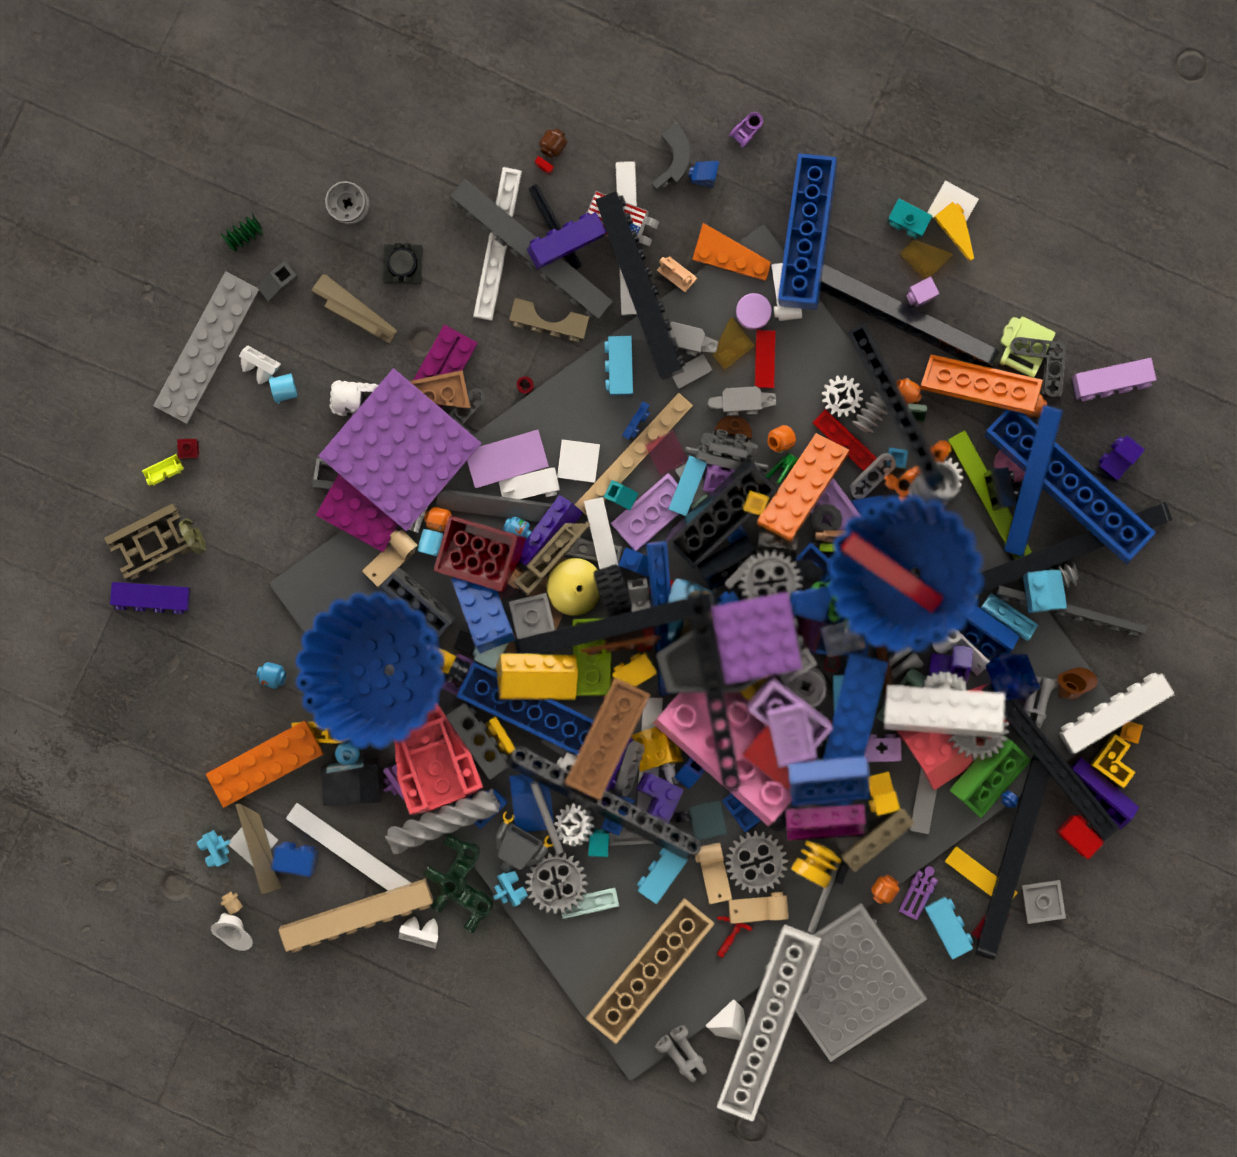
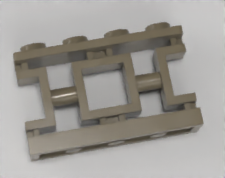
M172 503L104 538L111 552L121 549L128 563L127 566L120 569L124 579L133 581L141 577L140 573L146 570L151 572L158 568V564L162 562L167 564L175 560V555L179 553L185 555L192 551L189 545L185 544L163 555L164 552L169 550L165 540L175 536L178 544L185 542L184 537H180L173 523L181 518L175 504ZM170 515H173V517L167 519V522L171 528L170 530L161 534L157 525L151 528L149 527L150 525ZM155 531L163 548L146 555L139 539ZM136 532L139 533L132 537L136 547L127 551L122 542L115 545L116 542ZM140 553L145 562L152 559L151 562L131 572L128 571L135 567L131 557Z
M900 808V810L893 811L840 854V857L855 872L914 825V821L904 809Z

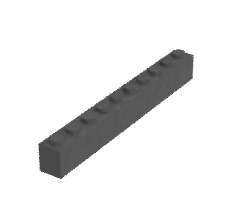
M464 179L450 196L451 204L459 210L461 208L467 212L466 216L473 222L477 220L482 224V230L487 234L493 233L497 237L495 240L503 247L505 245L512 249L510 252L516 258L522 257L526 261L525 265L532 271L537 270L527 252V248L530 245L529 242L536 237L468 180ZM562 258L537 270L541 273L540 277L545 282L549 283L551 281L556 286L554 289L561 295H568L571 298L569 301L577 308L581 306L586 310L584 314L589 316L591 320L594 318L598 320L613 302V300Z

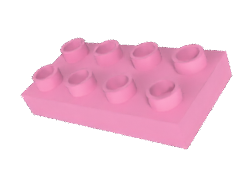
M680 692L653 724L723 786L705 692ZM724 692L740 776V787L735 791L729 792L769 826L791 802L790 787L786 790L781 784L773 780L742 755L766 724L749 712L747 707L748 700L739 692ZM715 700L711 704L713 710H719L722 706L719 700ZM719 719L715 722L716 729H723L725 727L724 720ZM723 738L719 741L720 748L728 747V739ZM725 758L722 762L723 767H730L733 760ZM729 777L726 780V785L729 787L736 784L735 777Z

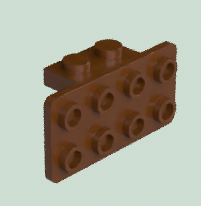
M643 629L605 638V645L581 649V653L587 652V656L602 654V649H605L607 653L619 651L621 646H624L625 649L640 647L639 643L642 642L643 646L659 644L658 640L663 639V637L660 635L644 638Z

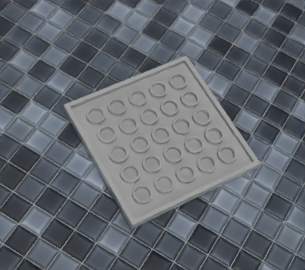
M861 903L813 934V936L819 937L821 940L795 1011L831 1062L927 1000V997Z

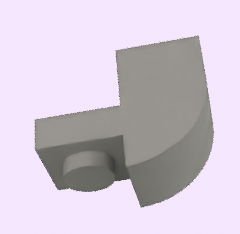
M647 577L629 579L628 588L632 602L631 611L651 607Z

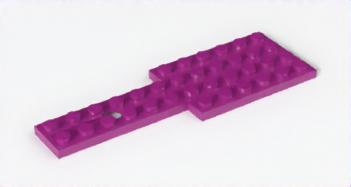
M444 325L413 380L438 376L437 373L443 375L462 371L478 343ZM338 474L316 513L317 517L382 553L391 540L390 535L398 527V524L340 474Z

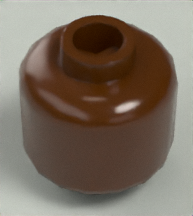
M557 128L555 130H547L539 141L540 151L550 158L560 156L567 145V140L564 137L565 133Z

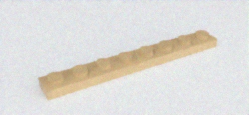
M678 393L579 499L575 506L587 516L584 501L601 497L605 501L604 495L611 481L613 480L621 484L693 405Z

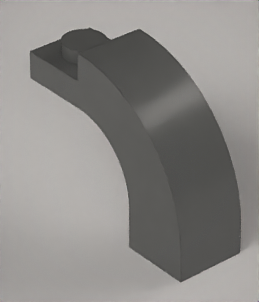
M677 123L662 134V139L672 151L673 162L667 171L652 182V186L656 191L667 188L671 184V179L677 185L684 177L689 166V142L684 131Z

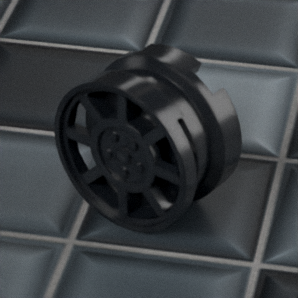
M457 657L445 681L452 682L459 688L471 664L468 662L464 663Z

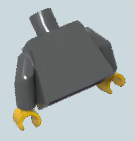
M506 811L503 814L504 821L500 824L495 835L496 848L499 851L498 857L504 861L501 869L509 873L513 867L521 870L524 866L530 867L539 863L548 852V848L553 846V843L551 845L547 843V838L550 835L546 836L544 841H541L512 824L514 814L510 820L505 819Z

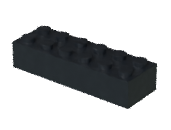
M748 458L665 535L668 544L694 569L753 514L743 509L749 492L752 491L770 498L778 491L776 485Z

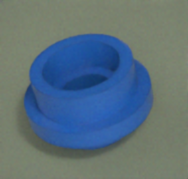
M1007 790L1000 795L1001 802L1006 807L1015 808L1018 805L1019 799L1011 791Z

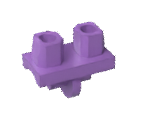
M397 764L391 765L383 771L387 776L383 780L387 787L383 790L385 793L390 790L394 796L399 793L402 799H404L397 779Z

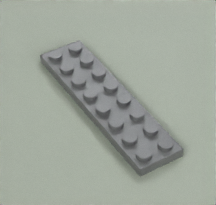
M225 271L153 405L154 407L186 424L189 423L259 293L258 288Z

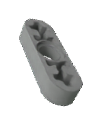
M883 453L850 485V492L853 497L863 499L896 467L894 457L889 453ZM884 460L889 461V462H890V465H889V466H887L886 464L884 465L883 461H884ZM870 472H877L878 477L875 480L871 481L868 479ZM865 479V481L867 482V484H869V486H867L866 484H864V482H863L862 480ZM857 486L862 487L863 491L861 493L859 491L856 492L855 488Z
M632 741L628 745L616 781V793L627 796L631 792L640 760L644 753L643 744Z

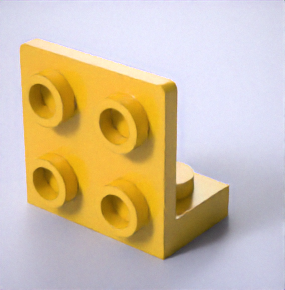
M497 717L485 723L488 728L485 732L489 738L491 736L495 738L499 744L496 748L500 754L504 752L508 755L516 749ZM482 735L474 737V743L477 746L484 744L485 739ZM489 750L485 753V759L488 762L495 760L496 755L493 751Z
M657 727L635 733L631 736L633 741L644 745V753L639 765L641 772L667 763L678 764L683 762L680 747Z

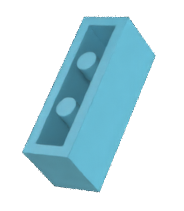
M609 336L608 341H605V353H609V360L605 361V372H609V380H606V391H610V396L633 395L631 336Z
M664 848L659 853L662 856L658 862L654 860L648 868L651 872L647 877L643 876L637 884L639 886L638 892L655 904L659 902L688 861Z
M944 896L924 907L951 959H955L973 949L971 944L974 942L970 934H965L962 927L965 925L961 917H956L953 912L956 908L951 899L947 900Z

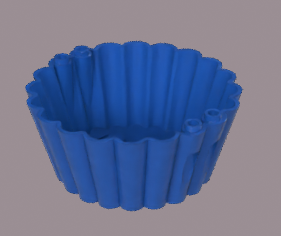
M915 495L908 496L903 502L895 496L885 498L881 506L869 504L863 508L861 517L855 516L847 521L845 525L846 534H841L835 539L834 550L836 554L828 562V569L834 576L829 582V590L834 597L838 598L836 602L837 612L840 616L849 618V628L854 633L865 634L867 641L874 646H881L886 643L887 647L894 652H900L907 646L911 650L922 651L928 646L929 642L941 644L947 640L949 631H958L964 626V614H969L976 608L977 598L974 594L981 589L983 579L977 572L982 565V558L973 549L975 545L974 535L970 531L962 529V521L958 515L954 513L945 514V510L940 503L931 501L924 504L923 500ZM852 533H855L911 573L913 568H918L921 572L918 579L944 597L943 601L932 613L841 550V546Z
M356 593L349 598L348 602L344 600L334 601L329 607V613L322 612L316 615L313 621L314 629L304 633L302 637L304 649L296 657V665L301 670L296 678V684L298 689L305 693L302 700L304 708L310 713H315L314 721L316 725L324 730L330 729V734L336 741L343 742L349 739L351 744L357 748H363L369 743L377 748H383L392 739L395 741L405 740L412 729L423 726L429 712L437 705L440 688L445 679L444 672L441 670L445 660L440 651L436 633L428 627L423 615L418 611H411L407 603L402 599L390 601L383 593H374L369 598L362 593ZM389 664L394 667V673L391 676L385 672Z

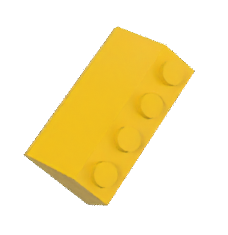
M500 654L496 664L500 699H576L578 678L576 655Z

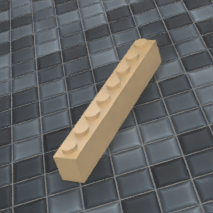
M425 878L282 925L279 928V933L285 950L297 952L303 949L302 946L308 944L315 946L321 943L320 940L326 938L333 940L338 938L341 933L351 934L356 932L359 927H372L376 925L375 922L377 921L388 922L394 919L393 916L399 914L406 916L417 908L419 910L427 909L433 903V897Z

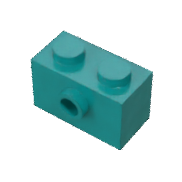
M898 198L887 221L892 228L896 230L901 228L907 231L906 234L917 239V237L921 238L933 215Z

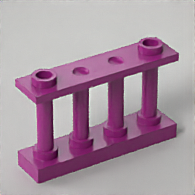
M864 805L786 810L787 841L864 836L865 834Z

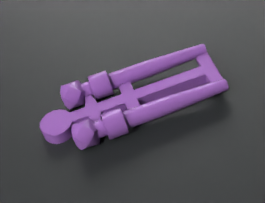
M927 866L924 869L925 876L923 879L921 878L923 875L922 871L918 870L915 873V877L912 878L911 885L899 909V912L915 920L918 919L930 894L935 889L934 885L938 882L936 878H931L930 883L927 881L928 877L934 874V868L931 866ZM919 880H920V881H921V884H920L919 888H916V886L918 885ZM925 884H928V886H927V888H926V893H925V892L922 891V890H923ZM913 891L917 892L908 911L904 910ZM921 894L924 897L919 905L916 915L912 914V910Z

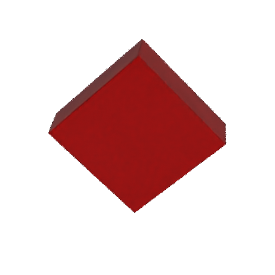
M540 156L536 158L535 165L548 175H551L554 171V166Z

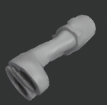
M907 646L900 652H893L888 657L890 666L913 650ZM913 652L901 664L891 670L893 681L905 671L913 667L919 669L925 665L916 652Z
M1024 673L1023 680L1027 683L1028 688L1023 709L1029 717L1030 714L1036 716L1034 723L1040 729L1047 716L1045 713L1049 696L1052 690L1058 687L1059 683L1055 679L1043 677L1036 709L1033 707L1041 677Z
M683 1025L673 1029L670 1035L681 1047L688 1060L685 1061L668 1035L663 1036L657 1042L655 1048L660 1053L667 1052L679 1067L681 1075H684L693 1083L697 1079L691 1071L696 1067L702 1075L706 1074L707 1070L703 1064V1058L696 1054L687 1041L688 1030Z

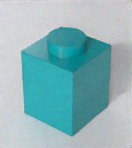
M612 480L604 498L631 510L639 493Z
M594 829L593 834L589 837L588 856L608 857L609 833H605L604 829Z

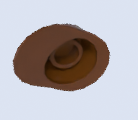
M1081 667L1063 672L1057 677L1059 683L1058 696L1059 698L1065 697L1069 700H1077L1084 693L1096 687L1098 683L1097 677L1090 670Z

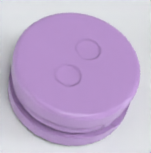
M757 293L745 295L740 299L736 307L738 322L749 330L763 328L769 322L772 313L771 305L767 298Z

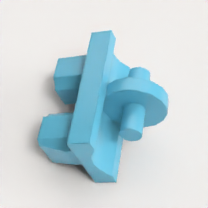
M215 830L203 835V838L197 842L201 851L208 848L211 854L205 858L208 867H218L229 862L226 855L229 853L226 845L231 842L230 840L224 842L222 836H217Z
M515 871L506 874L502 873L497 876L503 891L500 885L494 887L498 893L493 896L495 900L500 898L503 904L508 902L506 894L514 907L521 904L520 901L528 896L523 887L515 891L512 888L511 884L519 880Z

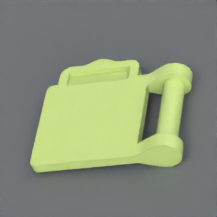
M1016 317L1011 318L1009 324L1003 328V336L1000 342L1006 346V349L998 364L1002 366L1005 364L1028 377L1034 378L1044 358L1016 355L1034 364L1033 368L1030 369L1008 358L1009 354L1012 353L1010 343L1016 337L1052 341L1055 332L1025 317L1020 319ZM1018 341L1017 344H1014V347L1017 348V351H1020L1021 348H1027L1026 353H1029L1031 342H1027L1028 345L1025 346L1021 345V341ZM1035 343L1032 347L1033 352L1037 354L1042 353L1043 346L1040 343Z

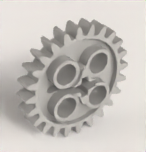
M765 551L764 557L758 553L757 560L751 557L752 564L745 563L748 569L741 570L745 577L739 578V580L744 581V584L740 585L739 588H745L741 595H747L748 598L746 600L759 598L757 595L759 588H765L767 596L777 594L776 589L779 585L786 587L790 600L792 592H796V588L802 587L801 584L797 583L802 577L796 576L800 569H793L796 563L789 564L790 557L784 560L783 553L776 557V551H773L771 556H769L768 551ZM776 566H781L784 570L781 577H777L774 574ZM758 568L762 569L765 573L764 578L761 580L757 579L754 575L755 570ZM769 577L772 580L783 578L788 580L787 582L772 584V588H770V585H753L755 582L768 581Z
M1003 722L1001 738L991 737V740H989L986 736L948 734L952 735L948 742L954 741L955 744L952 748L959 747L958 754L964 751L965 758L970 754L972 755V760H975L977 755H979L980 760H983L984 754L990 758L992 757L991 751L994 754L998 753L996 747L1000 749L1004 747L1001 742H1006L1007 738L1003 735L1009 733L1004 727L1008 726L1009 723ZM977 737L983 740V747H979L975 743Z
M754 831L753 836L746 832L747 838L744 839L740 835L739 843L735 840L733 841L736 847H729L732 854H726V856L731 860L725 862V864L730 865L731 868L726 871L729 873L733 872L730 879L736 878L735 885L737 886L741 883V890L749 887L748 890L751 893L753 888H755L757 894H759L760 888H763L766 893L767 886L774 889V882L780 884L777 878L785 877L781 871L787 870L783 863H787L788 860L782 857L787 853L780 852L784 846L776 845L778 839L771 841V834L765 838V832L763 831L760 836H758L757 831ZM760 845L768 847L766 855L758 854V847ZM746 850L750 853V858L747 861L740 860L739 854L741 851ZM773 856L772 860L759 863V867L751 865L743 869L740 868L743 864L753 862L754 857L760 860ZM767 863H771L774 866V871L771 874H766L763 871V867ZM748 869H753L756 872L755 877L751 880L745 877V872Z
M548 853L547 859L543 857L542 862L537 863L536 867H529L532 873L526 874L530 878V880L525 881L526 885H530L526 892H532L529 899H535L533 902L534 906L540 904V911L546 907L547 914L551 912V909L555 915H557L558 910L565 914V908L572 911L571 905L574 904L578 907L577 900H584L581 893H587L583 889L584 886H588V883L583 881L587 878V875L581 874L585 869L584 867L578 868L580 865L579 861L573 863V856L567 859L566 853L562 857L559 854H555V857H552L551 853ZM552 867H555L558 881L562 882L559 883L561 900L558 899L556 887L552 885L555 883L551 870ZM563 867L569 869L566 876L559 875V870ZM543 872L550 873V878L546 881L540 879V875ZM566 886L573 887V892L570 895L563 893V889ZM551 890L554 892L552 899L544 898L547 891Z

